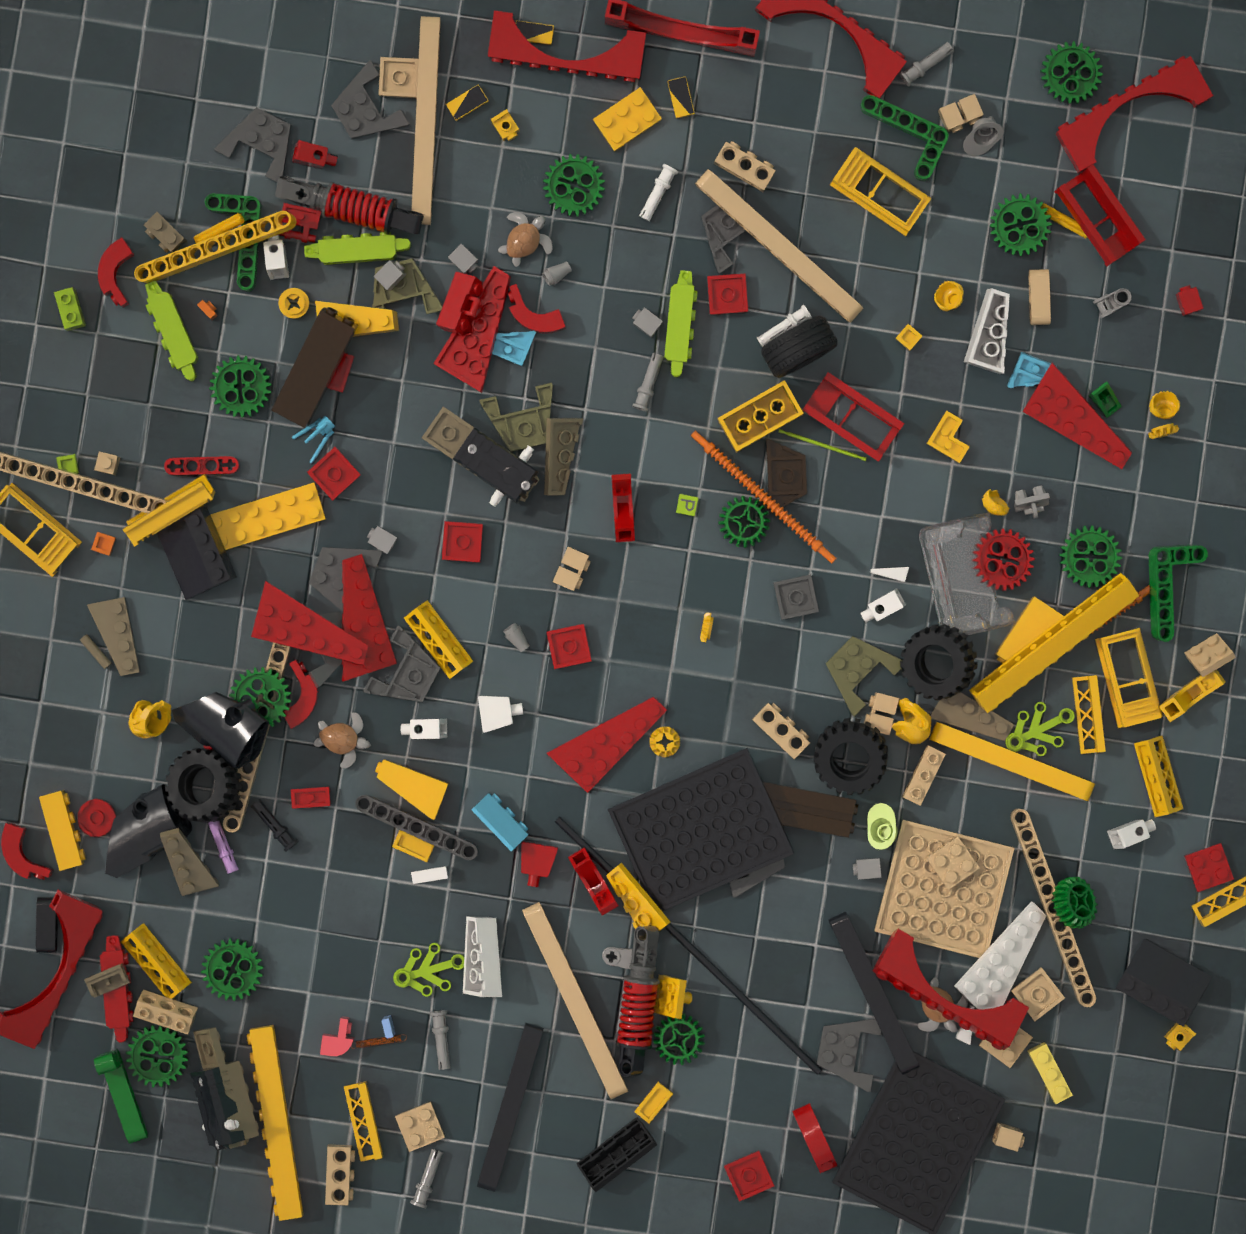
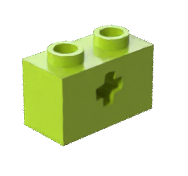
M71 287L54 292L64 329L70 331L86 326L76 289Z

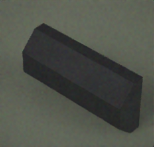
M636 1117L576 1164L591 1188L597 1192L656 1147L657 1143L639 1118Z

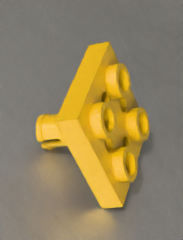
M659 975L658 979L660 982L656 993L657 998L655 999V1013L682 1019L683 1004H690L692 1002L691 992H685L687 980Z

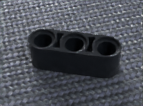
M54 897L37 898V953L57 952L58 916L49 907Z

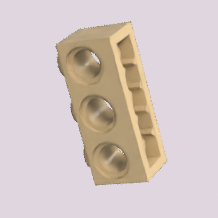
M732 141L730 144L725 142L714 164L764 192L775 174L774 166L767 161L760 162L756 159L757 156L749 151L747 153L741 151V147ZM731 151L735 157L733 160H726L724 153ZM741 162H750L751 168L743 170L740 166ZM758 171H765L768 177L764 180L757 177Z
M767 703L752 720L795 759L810 744L807 740L809 736L802 729L798 732L793 727L795 723L788 716L784 718L779 714L782 710L774 703L772 705ZM766 711H771L774 715L771 722H766L763 719V714ZM780 724H785L788 728L785 735H779L777 732V727ZM798 737L801 739L802 744L799 748L795 749L791 746V740Z
M927 745L902 797L921 806L946 754Z
M143 990L137 1001L133 1017L188 1035L194 1023L198 1007Z
M329 1144L327 1147L325 1205H349L350 1200L353 1201L354 1189H350V1181H354V1170H351V1162H355V1150H352V1145ZM338 1151L345 1152L346 1159L339 1160L336 1157V1153ZM336 1171H344L346 1174L345 1179H338L335 1175ZM338 1189L343 1190L345 1197L338 1199L335 1196V1191Z

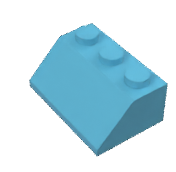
M488 793L471 810L510 851H513L529 835L527 833L529 828L522 821L518 823L513 818L515 814L510 808L507 807L505 809L500 804L502 800L495 793L493 795Z

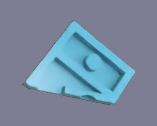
M536 332L497 333L492 354L523 366Z
M1021 352L1007 387L1038 385L1051 363Z

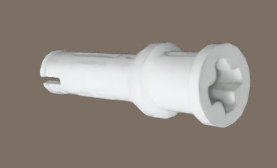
M663 164L660 176L655 179L656 185L639 215L649 222L666 190L670 189V183L674 175L678 174L676 169L666 164Z
M804 304L798 311L793 314L789 313L786 316L787 319L757 337L761 346L763 347L779 335L808 319H812Z

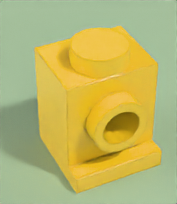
M507 109L491 119L493 126L503 141L506 139L511 141L518 136L519 128ZM508 123L510 126L508 129H504L502 125Z
M1176 1023L1164 1037L1168 1040L1166 1044L1171 1049L1175 1050L1177 1048L1181 1051L1196 1033L1187 1025L1183 1027ZM1178 1034L1183 1035L1181 1041H1178L1176 1038Z

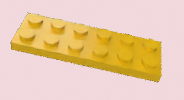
M315 483L210 514L225 550L326 519Z

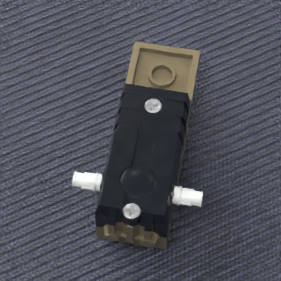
M442 407L422 436L423 440L496 489L489 502L494 507H496L497 503L499 504L503 496H506L516 504L519 501L525 502L533 486H536L540 480L537 477L539 472L527 464L534 451L533 448L527 446L520 456L517 457L445 407Z
M216 1027L193 1031L203 1069L191 1072L190 1075L194 1081L192 1083L196 1089V1097H198L197 1102L203 1121L202 1129L206 1132L209 1146H213L219 1151L246 1145L250 1138L259 1136V1126L253 1115L254 1107L248 1096L249 1088L243 1077V1066L240 1064V1061L225 1062V1053L221 1049V1038Z

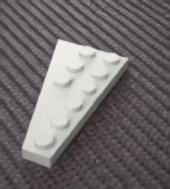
M1030 902L954 985L976 1009H990L1004 1005L1046 918L1042 910L1035 903Z

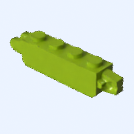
M381 232L380 236L364 233L360 234L361 237L353 238V235H342L341 239H334V236H324L322 240H318V243L305 245L304 254L305 258L319 259L324 265L394 260L397 257V252L409 251L411 242L407 238L396 239L395 235H391V232L389 234Z
M680 270L677 284L671 287L664 358L667 362H671V374L674 377L682 374L683 363L687 364V359H691L692 348L688 347L689 340H693L694 329H690L691 321H695L696 310L692 309L693 302H697L698 292L694 290L692 285V272Z
M156 280L145 285L148 294L146 308L149 315L153 314L156 320L153 324L157 333L161 332L163 336L161 343L164 350H169L171 357H168L172 368L176 367L178 371H182L185 379L194 381L197 373H195L193 365L197 363L198 356L174 300L169 293L162 291Z

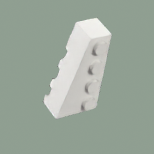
M993 288L986 290L964 363L997 374H1004L1010 294Z
M466 916L463 994L479 997H502L496 918Z

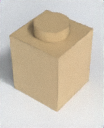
M99 452L94 470L116 476L121 457Z

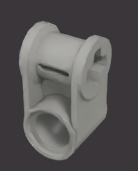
M1121 288L1093 301L1101 313V319L1126 306L1131 301V293L1129 290ZM1118 293L1126 294L1127 301L1124 303L1117 300Z
M607 947L602 953V958L610 966L631 969L629 965L632 960V949ZM610 951H613V954L616 955V958H612V961H609V958L606 957V954H610Z

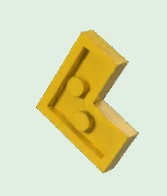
M946 411L926 444L960 463L969 446L953 436L963 420Z

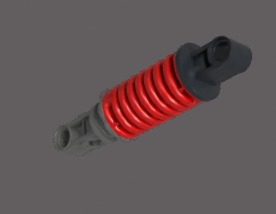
M278 177L275 191L276 197L310 205V208L313 210L320 209L324 218L334 217L336 220L341 219L343 222L348 221L358 226L362 225L370 229L376 228L377 231L384 232V234H389L392 227L411 234H420L424 215L419 212L397 208L398 200L395 198L388 201L386 197H382L379 201L378 195H374L372 198L371 193H367L365 196L364 191H360L358 194V190L353 189L351 192L350 187L345 188L334 182H330L328 187H325L320 183L311 185L289 177ZM302 189H304V193L307 194V195L304 196V197H303V193L300 192Z
M640 926L635 929L631 953L632 960L629 965L631 973L630 975L623 976V991L626 993L622 994V998L625 1000L621 1002L623 1008L620 1009V1012L625 1015H620L619 1019L623 1022L619 1023V1027L622 1029L618 1030L619 1035L616 1040V1045L621 1047L618 1069L623 1077L641 1075L644 1070L645 1050L652 1048V1027L654 1026L652 1021L654 1020L655 999L657 998L656 993L660 982L659 979L654 978L659 930L655 926Z

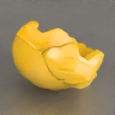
M945 281L939 285V289L934 294V301L937 306L943 311L958 308L963 302L964 290L962 285L954 281Z
M1160 391L1152 396L1149 410L1160 419H1171L1179 411L1180 402L1174 393Z
M989 489L983 495V506L992 515H1006L1010 509L1007 503L999 498L998 490L991 491Z

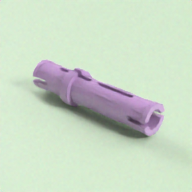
M220 821L208 823L220 853L218 856L222 858L227 874L239 870L233 857V849L231 850Z

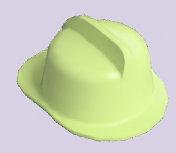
M883 803L875 804L868 812V841L875 849L883 850L887 849L895 841L898 829L895 813L892 808Z

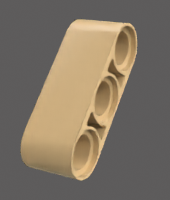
M1049 269L1029 270L1030 325H1050Z

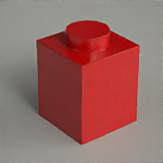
M1189 285L1179 289L1180 292L1176 294L1182 316L1204 309L1197 287L1191 288Z

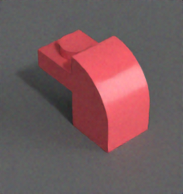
M348 1017L340 1018L338 1035L323 1034L320 1055L339 1056L347 1052L352 1046L354 1038L347 1037V1034H351L352 1023H349Z

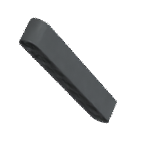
M361 795L356 799L355 805L357 810L465 860H473L478 855V847L466 839L369 795ZM362 798H366L370 802L367 809L360 807L359 802ZM379 806H384L387 809L385 817H380L377 814ZM397 814H401L405 818L402 825H398L394 821V817ZM414 822H419L422 825L421 832L416 833L412 830ZM432 830H437L440 834L439 839L436 841L431 840L429 837V833ZM449 838H454L457 841L456 848L451 849L447 846ZM467 846H472L475 850L474 855L471 857L466 856L464 853V848Z

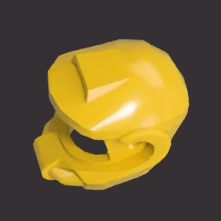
M908 698L900 699L898 705L900 706L904 721L892 724V728L896 731V736L906 742L921 744L930 735L931 716L919 705L909 701Z
M146 700L138 701L128 721L131 732L143 739L162 734L171 721V705L163 700L155 704ZM157 710L161 712V720L157 718Z

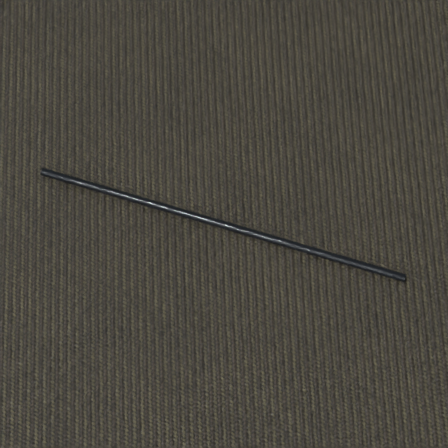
M561 817L555 821L581 848H585L590 857L607 873L614 869ZM671 923L664 927L814 1073L818 1075L822 1071L798 1045Z

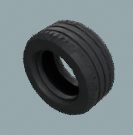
M817 316L779 335L762 347L761 354L765 358V362L768 364L773 376L781 378L824 356L837 346L838 340L834 336L830 325L827 324L826 318Z

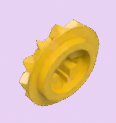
M289 288L279 298V309L288 318H300L306 314L309 308V298L301 289ZM300 297L297 302L300 309L293 307L288 310L291 305L288 298L295 300Z
M1174 423L1151 429L1152 432H1149L1148 435L1151 439L1165 437L1177 433L1179 427L1174 425Z
M707 612L704 615L700 635L701 642L706 643L707 639L710 640L714 617H711L712 613Z
M659 727L650 736V747L660 757L672 756L679 749V735L670 727ZM663 733H665L668 740H673V742L667 744V750H665L663 744H656V742L663 739Z

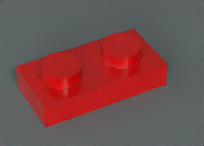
M330 787L291 789L292 809L331 806Z

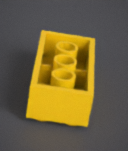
M784 380L720 416L717 420L737 453L797 419L804 413ZM777 402V405L779 403L782 405L780 412L772 409L774 407L773 403ZM757 412L765 414L764 421L756 420ZM741 421L748 423L746 431L739 429Z

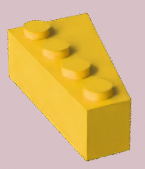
M315 301L317 316L324 307H331L338 311V316L352 318L355 321L354 323L358 325L353 337L399 331L396 311Z

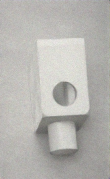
M279 235L268 238V241L263 242L266 271L270 280L289 278L286 249L283 240H279Z
M896 588L869 603V608L861 612V616L866 623L874 618L876 621H879L906 606V603ZM882 605L884 611L880 612L877 607Z
M478 696L483 733L513 724L512 716L523 715L522 703L511 704L510 697Z
M447 719L410 720L409 724H401V735H410L411 739L447 738Z
M1142 819L1108 830L1107 833L1113 849H1122L1150 838L1149 832L1156 830V826L1152 819L1146 822Z

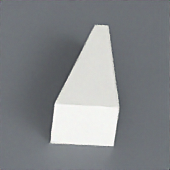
M909 567L870 569V573L905 582Z
M447 866L411 872L413 884L449 878Z
M970 1005V1009H975L974 1006ZM960 1027L955 1038L970 1045L972 1031Z

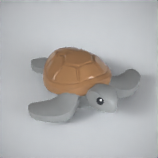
M514 212L507 216L508 220L514 221L519 225L512 229L508 236L507 245L499 247L498 252L502 254L508 253L509 257L513 258L512 263L515 267L520 265L521 257L532 254L536 251L539 244L543 246L547 255L552 252L550 237L539 233V230L545 225V216L536 217L531 224H528L527 217L522 213Z
M354 712L351 714L352 727L345 723H336L328 726L324 721L318 722V727L322 731L319 733L320 738L315 740L314 746L320 747L325 745L333 753L345 754V758L340 764L341 768H348L355 762V747L367 749L371 746L367 739L358 738L357 734L363 729V721L360 715Z
M934 977L930 982V986L940 996L954 1003L949 993L938 988V979ZM962 996L955 1005L966 1008L968 1000ZM922 1002L923 1011L930 1020L918 1023L920 1030L931 1032L936 1030L940 1023H944V1027L948 1031L956 1032L957 1025L954 1020L944 1018L941 1012L929 1009L926 1003Z

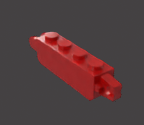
M119 935L107 936L106 951L100 955L101 972L122 963L130 980L128 984H131L130 972H127L126 967L129 964V955L125 953V949H122ZM128 984L103 994L106 1026L110 1029L114 1028L115 1038L119 1043L127 1040L129 1036L128 1027L134 1022V1011H130V1003L133 1002L132 991L128 989Z

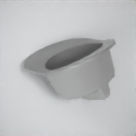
M992 116L977 120L973 125L971 133L963 142L964 151L971 156L985 154L1003 137V127L996 123Z

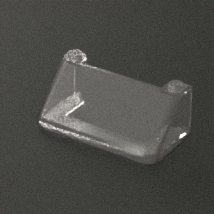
M989 512L922 528L919 533L940 626L943 624L949 625V628L956 627L959 629V634L965 633L967 636L1015 624L1012 611L1007 607L999 608L994 584L991 587H987L988 581L981 583L983 576H976L979 569H973L977 563L972 562V559L977 558V556L972 552L979 550L975 545L982 544L980 538L983 537L982 533L988 532L992 526Z

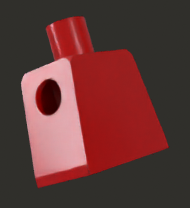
M298 140L295 145L292 163L320 169L325 164L335 167L338 155L327 153V147ZM314 153L320 155V160L314 158Z
M522 841L521 873L529 874L528 886L539 887L540 876L548 878L558 847Z

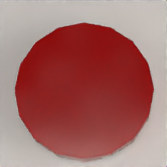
M103 799L89 800L78 811V825L85 834L91 837L106 835L111 831L113 820L116 818L114 808Z

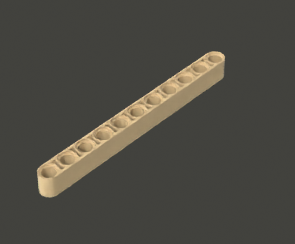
M421 16L412 211L424 215L422 225H431L440 17Z
M707 169L698 179L695 185L844 319L851 323L863 310V307L712 171Z
M0 452V471L144 513H149L158 508L159 503H166L168 501ZM15 460L19 462V469L17 471L12 468V463ZM32 466H36L38 470L35 476H32L30 473ZM50 471H54L56 474L54 481H50L48 478ZM69 476L74 479V484L71 487L66 482ZM88 481L93 486L90 492L85 490V483ZM105 487H109L111 490L109 497L103 495ZM123 492H127L129 495V500L126 503L121 499ZM142 497L147 499V506L145 508H142L139 504Z
M273 643L265 670L266 673L269 669H273L280 673L279 680L283 678L291 647ZM278 651L284 654V659L281 662H276L274 659V655ZM273 690L274 696L270 700L275 702L278 698V692ZM263 693L258 695V703L264 702L270 708H275L274 705L263 699ZM270 724L259 756L250 762L253 765V771L246 773L243 767L237 771V773H241L242 778L239 782L245 781L248 784V789L245 792L239 790L238 793L241 796L239 800L243 803L242 809L229 810V815L224 818L223 826L228 832H236L242 827ZM230 818H234L238 822V826L235 829L228 826Z
M1015 809L1010 816L1011 822L1077 1001L1084 1007H1091L1096 1002V995L1070 927L1064 926L1063 930L1057 931L1055 924L1059 921L1060 917L1055 916L1057 912L1051 913L1048 909L1049 905L1053 903L1051 900L1054 899L1052 893L1055 892V884L1032 821L1026 810ZM1018 812H1022L1025 815V819L1021 823L1015 820V815ZM1025 830H1029L1032 835L1028 841H1024L1022 838V833ZM1032 848H1036L1038 851V856L1034 859H1031L1028 855L1029 850ZM1039 866L1045 869V873L1041 877H1037L1035 874V869ZM1046 884L1051 886V892L1048 895L1042 893V887ZM1068 938L1071 940V946L1068 949H1064L1062 941ZM1071 957H1077L1078 964L1074 967H1070L1068 964ZM1078 975H1083L1085 979L1081 985L1075 983V978ZM1085 993H1090L1091 1000L1088 1003H1083L1082 996Z
M538 902L523 909L522 911L610 1099L612 1100L629 1092L541 903Z

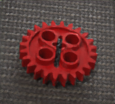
M1002 528L1000 534L997 530H993V536L988 532L986 533L987 539L980 538L982 544L975 545L979 550L972 552L977 556V558L972 559V562L977 563L973 569H979L976 576H983L981 583L988 581L987 587H991L994 584V590H998L1001 586L1002 591H1005L1007 586L1012 590L1014 589L1013 584L1019 587L1021 586L1020 581H1027L1024 575H1031L1028 569L1034 568V566L1029 564V562L1035 560V558L1029 557V554L1034 551L1027 550L1030 543H1023L1025 537L1019 539V532L1012 535V529L1008 530L1007 534H1005V530ZM994 543L1000 546L999 553H995L992 550ZM1012 548L1018 550L1017 558L1012 557L1010 553ZM987 554L997 558L1004 556L1005 560L1017 561L1019 565L1011 562L1002 564V560L988 558ZM989 562H993L996 565L994 572L988 569ZM1008 566L1014 569L1013 576H1008L1006 573Z

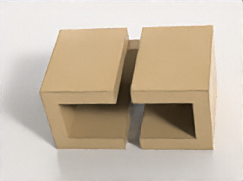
M975 94L959 100L957 103L959 109L956 102L938 110L947 132L952 131V133H956L963 129V125L969 123L972 126L983 117L984 114Z
M567 547L561 563L578 570V573L559 566L553 583L572 591L575 588L579 589L583 578L580 576L583 570L587 572L591 563L588 560L589 556Z
M875 692V696L871 695L869 707H871V712L866 714L864 724L867 721L871 723V728L874 729L876 727L881 734L890 735L894 719L877 715L875 712L877 710L895 715L899 698Z
M997 1122L992 1138L994 1144L1018 1152L1019 1147L1022 1148L1025 1137L1023 1132L1019 1128Z

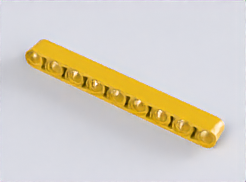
M279 211L141 264L135 269L134 276L138 281L146 284L155 280H162L287 232L296 226V218L287 211ZM285 216H288V223L286 225H283L282 219ZM270 223L271 229L265 232V225ZM253 230V236L250 239H248V231ZM235 236V244L230 245L229 241L231 237ZM218 243V250L213 252L212 246ZM200 250V257L195 259V252ZM182 256L183 263L178 266L177 260ZM165 263L166 269L160 272L161 264ZM148 270V277L143 279V272Z
M939 722L935 723L929 739L1085 801H1089L1095 783Z

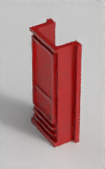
M1091 165L1081 174L1054 191L1061 198L1100 254L1106 267L1146 240L1094 165ZM1083 181L1108 215L1095 225L1092 224L1069 191ZM1110 218L1118 232L1104 241L1096 227Z
M829 372L802 410L878 462L904 425L902 421ZM843 394L854 403L850 405L849 411L841 423L837 425L827 418L826 415L838 397ZM856 404L891 427V430L877 450H874L841 427L852 410L856 408Z

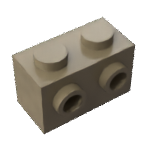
M158 212L144 224L147 228L145 232L152 239L156 237L161 242L159 246L166 253L168 251L171 253L177 251L187 241Z

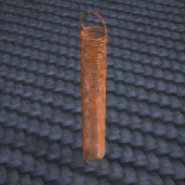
M394 1035V1037L388 1038L390 1040L401 1041V1037H399L400 1035ZM386 1037L373 1038L364 1041H356V1043H367L372 1045L390 1044L389 1042H380L374 1040L387 1039ZM357 1045V1046H356V1048H364V1047H367V1046H361V1045Z

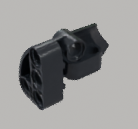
M214 692L196 701L172 709L173 717L177 724L200 744L210 746L235 769L245 766L259 756L269 721L256 711L255 705L250 699L246 698L238 702L218 692Z
M165 784L139 795L130 806L113 820L105 874L118 878L148 862L157 853L165 850L160 838L161 832L179 828L186 838L191 833L192 824L190 820L179 816V812H175L171 808L173 803H168L167 796L169 794L165 792ZM140 802H144L147 807H144Z

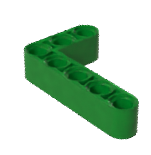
M868 95L864 97L860 105L861 111L864 114L927 142L914 170V176L919 181L928 180L948 140L947 130L875 96ZM872 101L875 107L871 110L866 109L864 103ZM886 108L891 110L892 116L884 117L882 110ZM900 117H907L909 124L906 126L900 124ZM920 124L926 126L927 132L919 133L917 126ZM937 132L942 133L944 140H935L934 134ZM934 150L936 158H928L926 151ZM920 167L927 168L928 175L921 176L918 169Z
M213 193L205 198V206L213 213L242 214L244 223L241 226L247 224L248 221L261 219L262 205L256 197ZM214 198L218 199L219 205L211 208L209 205L210 201ZM232 200L238 201V207L235 209H230L228 206ZM252 201L257 203V208L254 211L248 210L247 207ZM253 230L248 231V239H250L253 236ZM259 242L255 243L251 249L242 248L239 250L237 285L245 292L252 291L256 285ZM248 258L252 259V266L250 268H244V260ZM247 277L250 278L251 285L243 287L241 284L242 280Z
M1189 544L1160 546L1150 550L1151 634L1154 639L1168 642L1174 637L1172 565L1204 562L1208 557V551L1205 547ZM1196 549H1198L1199 554L1195 558L1194 552ZM1178 550L1181 553L1179 559L1176 558V553ZM1159 552H1162L1163 557H1162V559L1159 561V560H1158V554H1159ZM1160 571H1163V577L1160 580L1158 575ZM1163 590L1164 596L1160 599L1159 593ZM1164 609L1165 613L1164 616L1161 618L1160 611ZM1164 628L1165 634L1161 637L1160 631Z
M115 1049L98 1055L94 1058L98 1075H105L128 1143L131 1144L148 1138L147 1129L119 1050Z

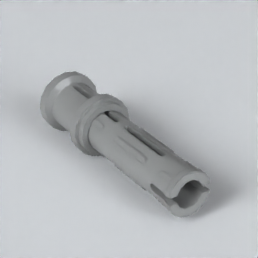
M946 42L920 62H913L910 68L904 72H899V75L909 87L911 82L919 77H923L928 69L954 53V50Z
M652 353L642 386L637 390L638 396L636 402L632 405L633 408L644 412L649 411L648 405L651 397L654 396L653 388L664 356Z
M447 1010L430 1012V1016L433 1019L432 1032L436 1038L439 1070L451 1068L447 1042V1032L449 1030L446 1024Z
M431 1149L421 1182L416 1184L417 1190L414 1199L410 1201L411 1204L425 1209L427 1208L426 1201L429 1193L433 1191L431 1184L443 1152L438 1151L436 1158H434L437 1151L435 1149Z

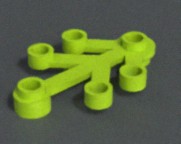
M1037 702L1034 705L1035 713L1029 731L1023 734V727L1029 719V714L1026 711L1018 712L1015 731L1007 736L1005 740L1006 747L1013 752L1025 749L1035 752L1038 756H1044L1047 752L1044 745L1036 746L1025 741L1035 738L1051 743L1054 747H1061L1064 743L1062 737H1054L1042 732L1060 723H1071L1074 720V712L1069 708H1064L1059 712L1058 716L1039 725L1042 714L1046 710V705L1043 702ZM1038 704L1043 705L1044 708L1042 711L1037 710ZM1065 712L1069 713L1067 720L1063 719L1062 716ZM1021 713L1026 714L1027 717L1025 720L1020 719ZM1014 738L1018 740L1016 746H1013L1011 743ZM1056 738L1061 740L1060 745H1055L1054 740ZM1039 747L1044 748V752L1042 754H1039L1037 752V749Z
M434 942L430 944L429 951L420 968L411 971L416 960L422 956V951L419 948H414L410 952V958L405 967L398 969L394 973V983L402 988L411 986L420 991L423 996L428 997L433 992L430 985H422L414 980L415 978L422 977L439 986L442 991H448L451 988V982L447 979L442 980L432 973L452 967L456 970L462 969L464 967V956L455 954L451 960L429 966L435 954L440 951V945ZM432 945H436L438 947L437 952H433L431 950ZM413 951H419V957H414ZM456 958H460L462 960V963L460 965L455 964ZM401 974L406 975V981L400 980L399 977ZM443 982L449 984L447 989L442 988ZM425 987L430 988L429 994L423 992Z

